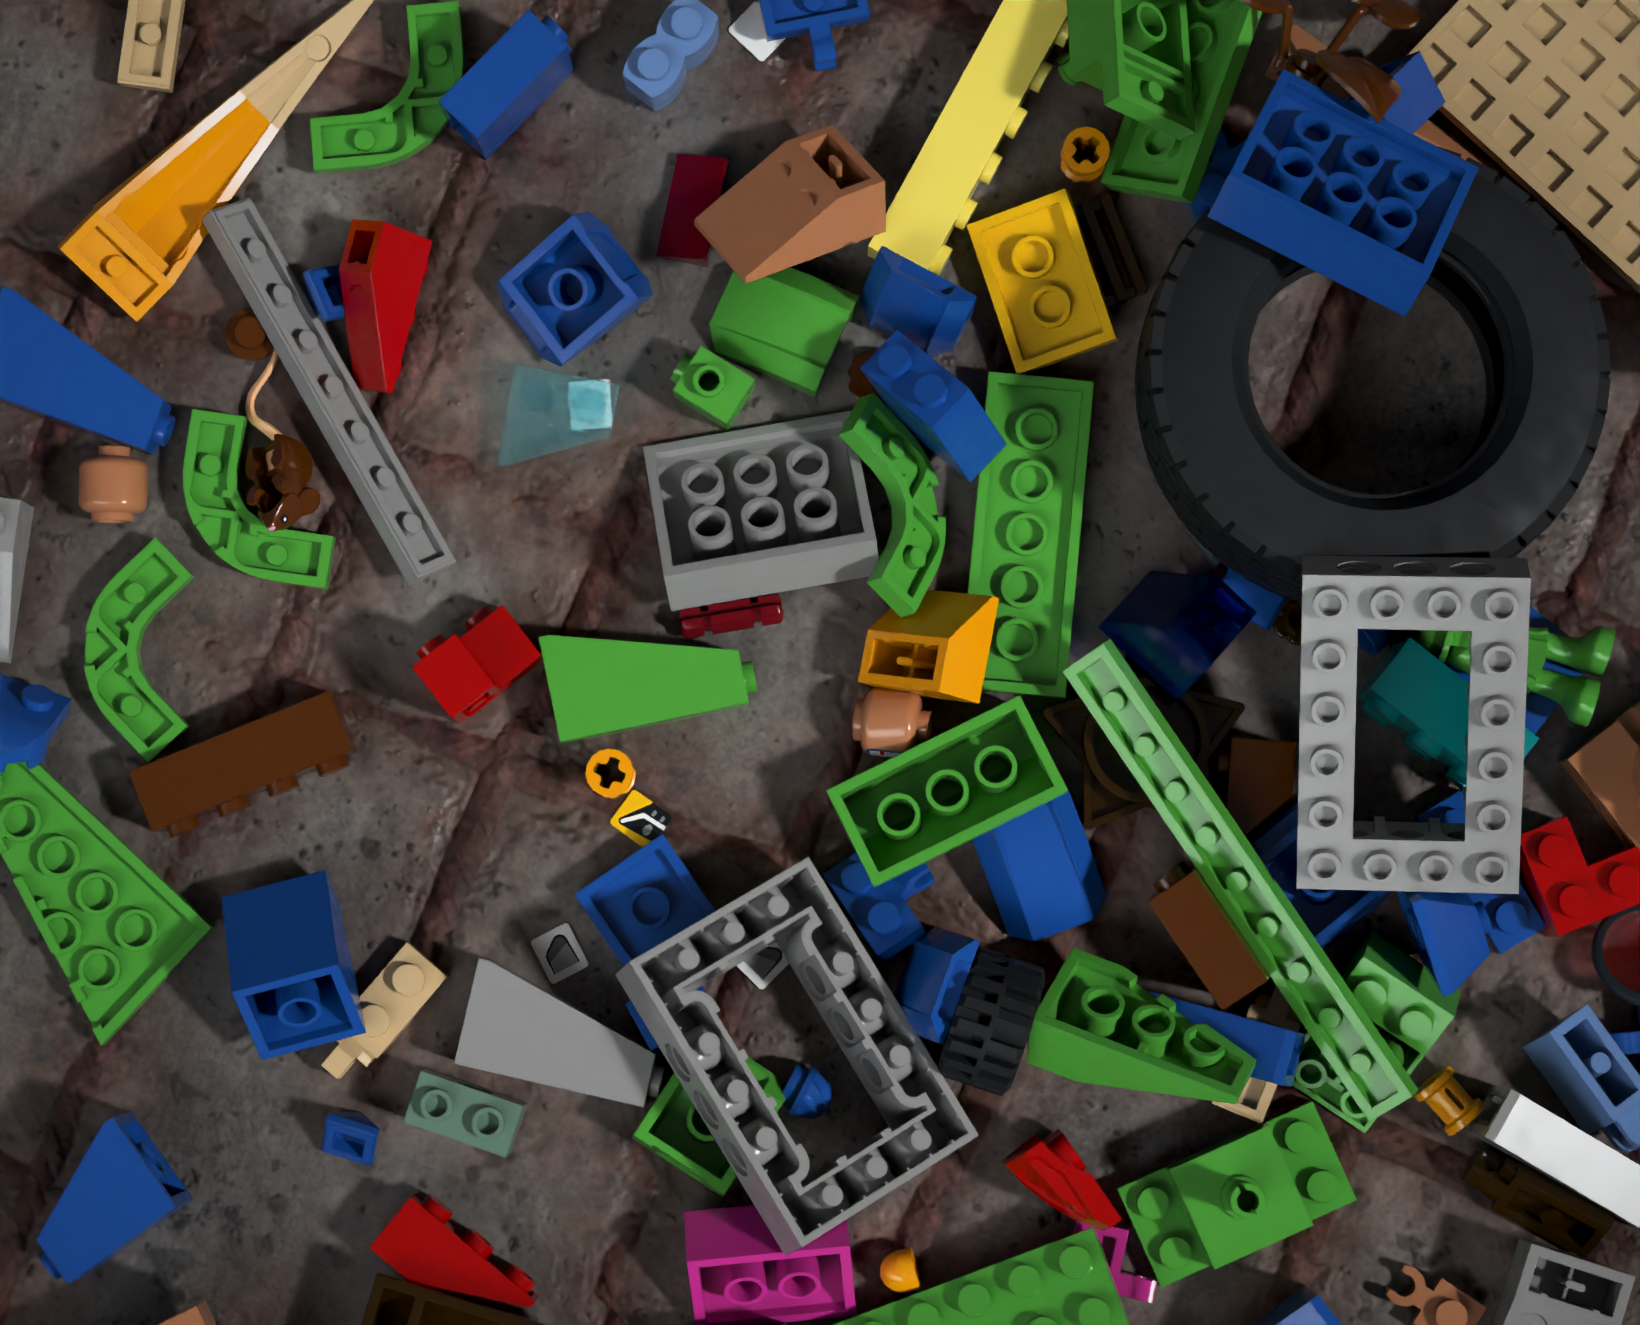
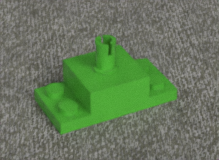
M1067 0L1069 52L1060 55L1057 59V63L1061 64L1057 68L1062 79L1072 86L1084 82L1103 91L1105 106L1178 140L1194 133L1195 119L1186 0Z
M1307 1101L1263 1121L1262 1124L1258 1123L1115 1187L1161 1288L1209 1266L1214 1270L1303 1231L1314 1226L1312 1220L1357 1200L1313 1101Z

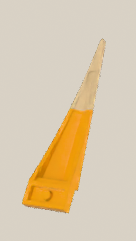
M349 0L92 206L94 207L92 211L57 247L128 315L138 322L174 285L208 234V230L201 219L209 211L226 206L277 132L374 0Z

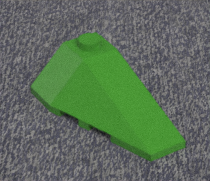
M1073 947L1037 1009L1029 1035L1026 1063L1075 1082L1236 1104L1255 1068L1257 1059L1207 1024L1195 1025L1175 1011L1177 1003L1164 994L1157 998L1137 984V975L1124 966Z

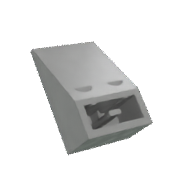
M1519 1238L1493 1325H1621L1636 1276Z

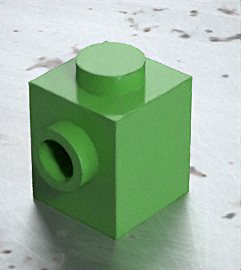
M700 346L694 357L686 353L670 378L671 381L676 383L672 390L674 398L727 431L756 388L754 378L703 346Z

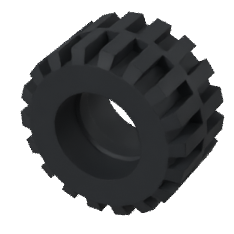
M983 947L976 952L938 1061L939 1071L943 1077L999 1096H1003L1011 1088L1044 988V967Z

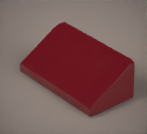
M677 154L656 257L708 267L712 245L695 227L694 219L723 195L729 169L728 159L714 156Z

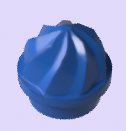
M797 1065L782 1092L786 1098L782 1106L790 1109L788 1115L793 1118L794 1116L814 1119L829 1109L832 1103L831 1085L818 1073V1069L812 1067L811 1071H808Z

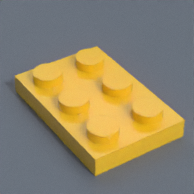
M1066 188L966 225L1016 374L1024 375L1119 340L1070 193Z

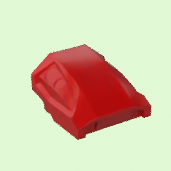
M1059 1129L1042 1140L1036 1135L1002 1160L1023 1185L1045 1203L1068 1217L1101 1230L1111 1228L1122 1221V1218L1092 1174L1086 1171V1166Z

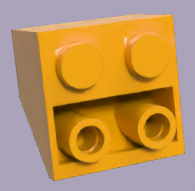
M927 590L914 614L901 618L890 608L867 631L858 682L873 687L911 692L921 697L979 704L999 598L987 595Z

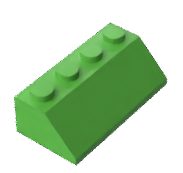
M1020 695L826 790L837 816L874 888L1068 793V789Z

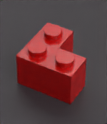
M488 605L474 614L464 624L469 631L463 636L458 637L456 634H453L451 637L445 638L443 634H440L426 643L416 653L421 660L412 666L413 670L449 716L461 724L543 661L540 651L503 605L495 611Z
M1567 816L1553 818L1521 831L1519 872L1534 907L1546 925L1543 930L1547 937L1562 936L1640 904V850L1638 846L1623 847L1586 862Z

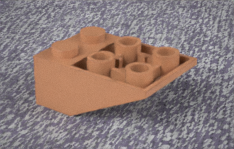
M831 124L785 141L694 219V225L746 284L886 232L885 180Z

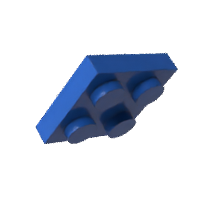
M661 834L574 894L623 967L633 959L716 911L664 834Z

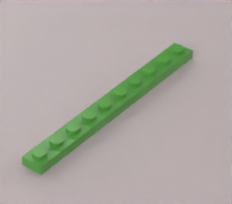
M1109 639L1062 671L1368 1121L1371 1122L1413 1097L1418 1088L1112 640Z

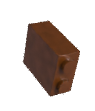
M1182 861L1157 878V881L1153 883L1157 891L1148 903L1222 1011L1268 981L1270 975L1195 865L1188 868L1185 862Z

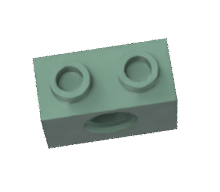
M427 1068L421 1070L403 1123L506 1158L512 1152L528 1103Z

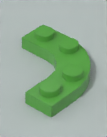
M459 1L406 5L410 45L409 74L400 93L393 100L380 109L362 114L310 118L313 168L316 174L371 170L394 165L420 152L442 132L448 121L438 101L465 75V51L461 5Z
M874 393L858 399L839 436L875 473L884 486L889 499L892 529L887 545L867 583L902 618L916 613L939 568L945 545L946 517H938L932 487L938 486L939 482L923 448Z
M192 409L183 465V491L189 515L206 543L221 559L249 576L274 583L328 590L336 538L330 535L288 529L268 530L264 522L258 519L247 507L240 492V466L248 419L245 416Z
M156 537L105 586L91 610L85 629L87 634L85 643L86 665H84V670L92 696L108 721L148 763L158 759L190 728L187 722L154 689L143 672L140 649L146 628L156 614L195 578Z

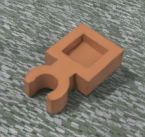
M1401 1263L1398 1269L1411 1278L1412 1287L1410 1291L1406 1294H1397L1388 1287L1383 1291L1384 1295L1396 1305L1403 1307L1414 1305L1417 1307V1310L1410 1319V1322L1415 1325H1476L1487 1307L1439 1276L1429 1289L1426 1287L1424 1277L1420 1271Z

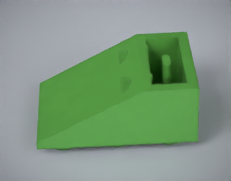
M1371 931L1340 975L1410 1076L1455 1017L1461 990L1458 988L1453 994L1443 997L1423 964ZM1304 1028L1302 1034L1306 1036L1292 1085L1363 1133H1366L1376 1119L1371 1122L1368 1121L1306 1028Z

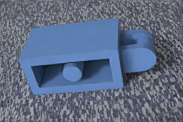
M1588 1004L1563 1017L1522 1047L1583 1132L1589 1135L1601 1129L1612 1145L1621 1152H1631L1640 1147V1075Z

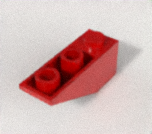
M352 219L339 267V276L353 378L359 390L393 394L396 380L402 369L401 360L409 330L415 319V307L422 280L428 270V257L433 241L384 221Z
M417 1193L411 1196L369 1247L411 1283L531 1308L539 1298V1295L531 1290L536 1282L525 1271L514 1263H511L506 1269L490 1255L495 1249L493 1245L472 1228L466 1234L449 1221L453 1216V1212L431 1194H428L425 1199Z

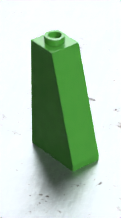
M558 635L539 637L559 740L562 744L750 706L748 693L758 692L752 660L741 662L739 650Z

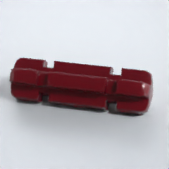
M778 593L757 596L758 601L750 602V598L710 604L708 609L700 610V606L679 610L681 633L684 638L691 639L705 636L704 631L712 630L713 635L755 628L754 622L762 621V626L780 624L784 616L781 598Z

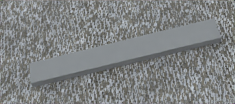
M251 198L209 211L201 220L407 584H414L448 569L457 561Z

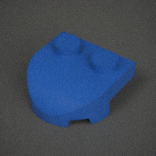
M0 672V773L5 771L8 763L26 762L27 768L32 769L45 760L48 742L68 716L71 698L54 693L45 686L31 685L5 676Z

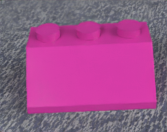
M754 1205L708 1208L684 1212L686 1261L695 1325H765L857 1316L847 1219L804 1247L784 1255Z

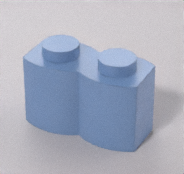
M699 0L673 1L662 14L657 25L656 34L640 42L629 55L623 70L626 90L654 112L670 104L680 93L686 80L687 71L702 64L714 50L720 33L718 15Z

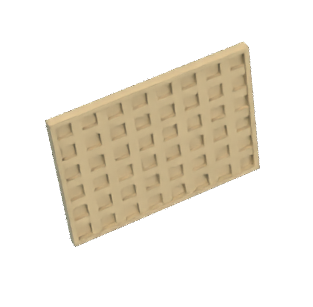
M1458 0L1408 54L1420 51L1445 100V103L1438 110L1640 293V0Z

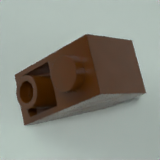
M1231 737L1226 740L1225 749L1217 748L1214 780L1223 781L1221 801L1245 836L1292 797L1295 742Z

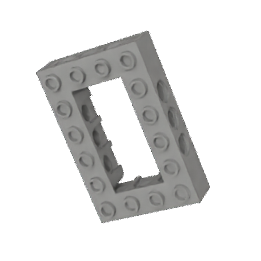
M1302 555L1296 889L1519 894L1531 576L1527 558ZM1358 629L1468 631L1470 684H1466L1468 736L1464 738L1466 788L1463 787L1462 797L1465 823H1440V818L1429 817V822H1385V816H1374V821H1353Z
M809 857L633 959L615 974L784 1255H788L809 1244L979 1136ZM775 942L780 947L888 1127L808 1177L806 1176L810 1169V1160L806 1150L801 1143L798 1145L794 1143L774 1110V1107L778 1105L773 1096L767 1098L745 1062L749 1058L744 1048L738 1050L716 1014L720 1009L714 999L709 994L696 990Z

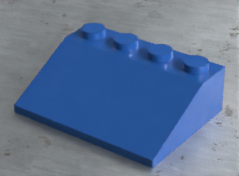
M1283 69L1207 217L1405 317L1430 277L1479 167L1383 119L1376 123L1366 110Z

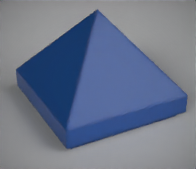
M340 265L307 270L303 273L311 305L324 322L345 318L339 276Z
M362 1112L328 1113L325 1121L321 1151L372 1166L375 1160L380 1129Z

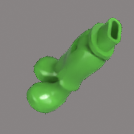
M1594 626L1582 637H1568L1549 633L1548 627H1529L1526 695L1533 692L1553 700L1562 706L1569 721L1587 727L1596 707L1601 682L1587 677L1552 672L1543 669L1545 660L1549 659L1570 666L1583 673L1600 677L1609 661L1616 630L1605 626ZM1420 630L1417 640L1418 644L1427 651L1438 654L1437 659L1441 662L1447 661L1448 664L1457 670L1470 675L1468 631Z

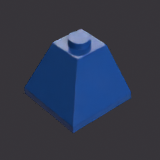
M1396 891L1419 959L1441 995L1445 997L1453 994L1491 953L1485 933L1493 930L1482 901L1473 903L1467 893Z

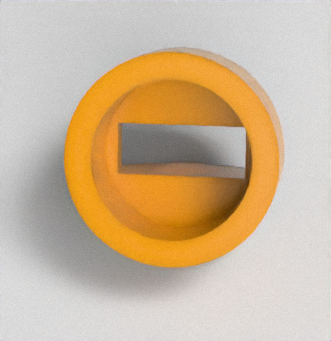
M912 1247L891 1252L881 1263L880 1277L884 1285L895 1292L907 1293L921 1289Z

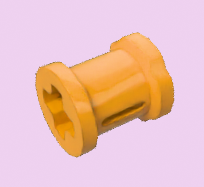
M1087 126L1076 128L1068 134L1060 153V168L1066 178L1075 183H1091L1100 177L1105 169L1110 153L1109 142L1105 135L1096 128ZM1076 147L1082 152L1089 147L1095 151L1092 159L1093 164L1087 159L1083 160L1080 164L1074 160L1077 151Z
M600 750L590 758L586 766L587 783L593 791L603 797L617 798L622 794L628 793L635 784L636 771L633 768L632 762L627 755L619 750ZM613 759L619 760L618 769L625 774L623 782L613 781L609 789L603 788L604 778L597 774L599 766H609Z
M1449 1064L1431 1075L1418 1088L1413 1097L1418 1102L1425 1101L1446 1124L1444 1127L1446 1134L1453 1136L1475 1119L1484 1109L1485 1104L1479 1098L1473 1100L1453 1077L1455 1070Z

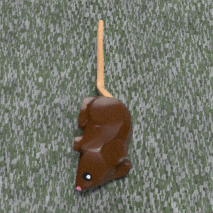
M275 349L265 370L248 392L245 403L247 419L272 441L264 447L249 448L246 459L247 479L255 481V486L251 487L247 494V504L257 505L259 508L258 516L264 521L266 528L271 531L286 529L301 516L314 513L320 505L319 492L313 488H308L313 469L312 458L308 449L300 441L283 435L270 423L260 419L254 409L255 399L259 390L277 364L279 356Z

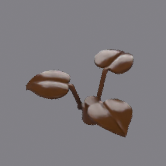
M1240 0L1264 13L1282 14L1279 52L1273 63V66L1280 69L1281 72L1284 69L1320 88L1323 82L1331 76L1363 106L1376 123L1383 119L1387 111L1399 99L1402 91L1401 87L1385 71L1360 57L1351 56L1346 58L1344 55L1336 52L1360 18L1368 13L1388 27L1397 29L1413 28L1420 21L1421 12L1412 5L1402 0H1350L1359 6L1355 8L1326 50H1320L1318 53L1307 49H1299L1296 55L1288 56L1294 11L1293 5L1287 0Z

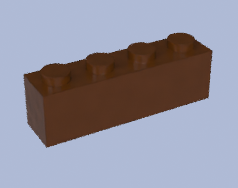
M326 691L131 770L129 774L151 830L159 833L168 831L170 838H174L199 828L198 818L216 810L220 818L250 807L247 798L267 790L269 797L272 798L294 790L300 786L297 779L300 776L317 770L321 778L341 771L350 766L347 757L359 752L336 695Z

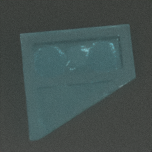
M516 364L497 465L505 467L611 437L621 384Z

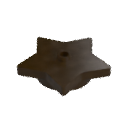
M1139 636L1124 659L1210 784L1208 759L1243 713L1245 706L1238 701L1182 688L1144 636ZM1081 698L1043 710V718L1082 763V826L1085 830H1091L1143 808L1157 811Z

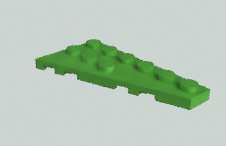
M26 762L8 763L6 765L5 771L0 773V854L14 878L13 882L49 950L55 955L66 975L73 995L77 1002L82 1005L91 1022L92 1030L101 1046L106 1045L215 927L42 764L32 769L27 768Z

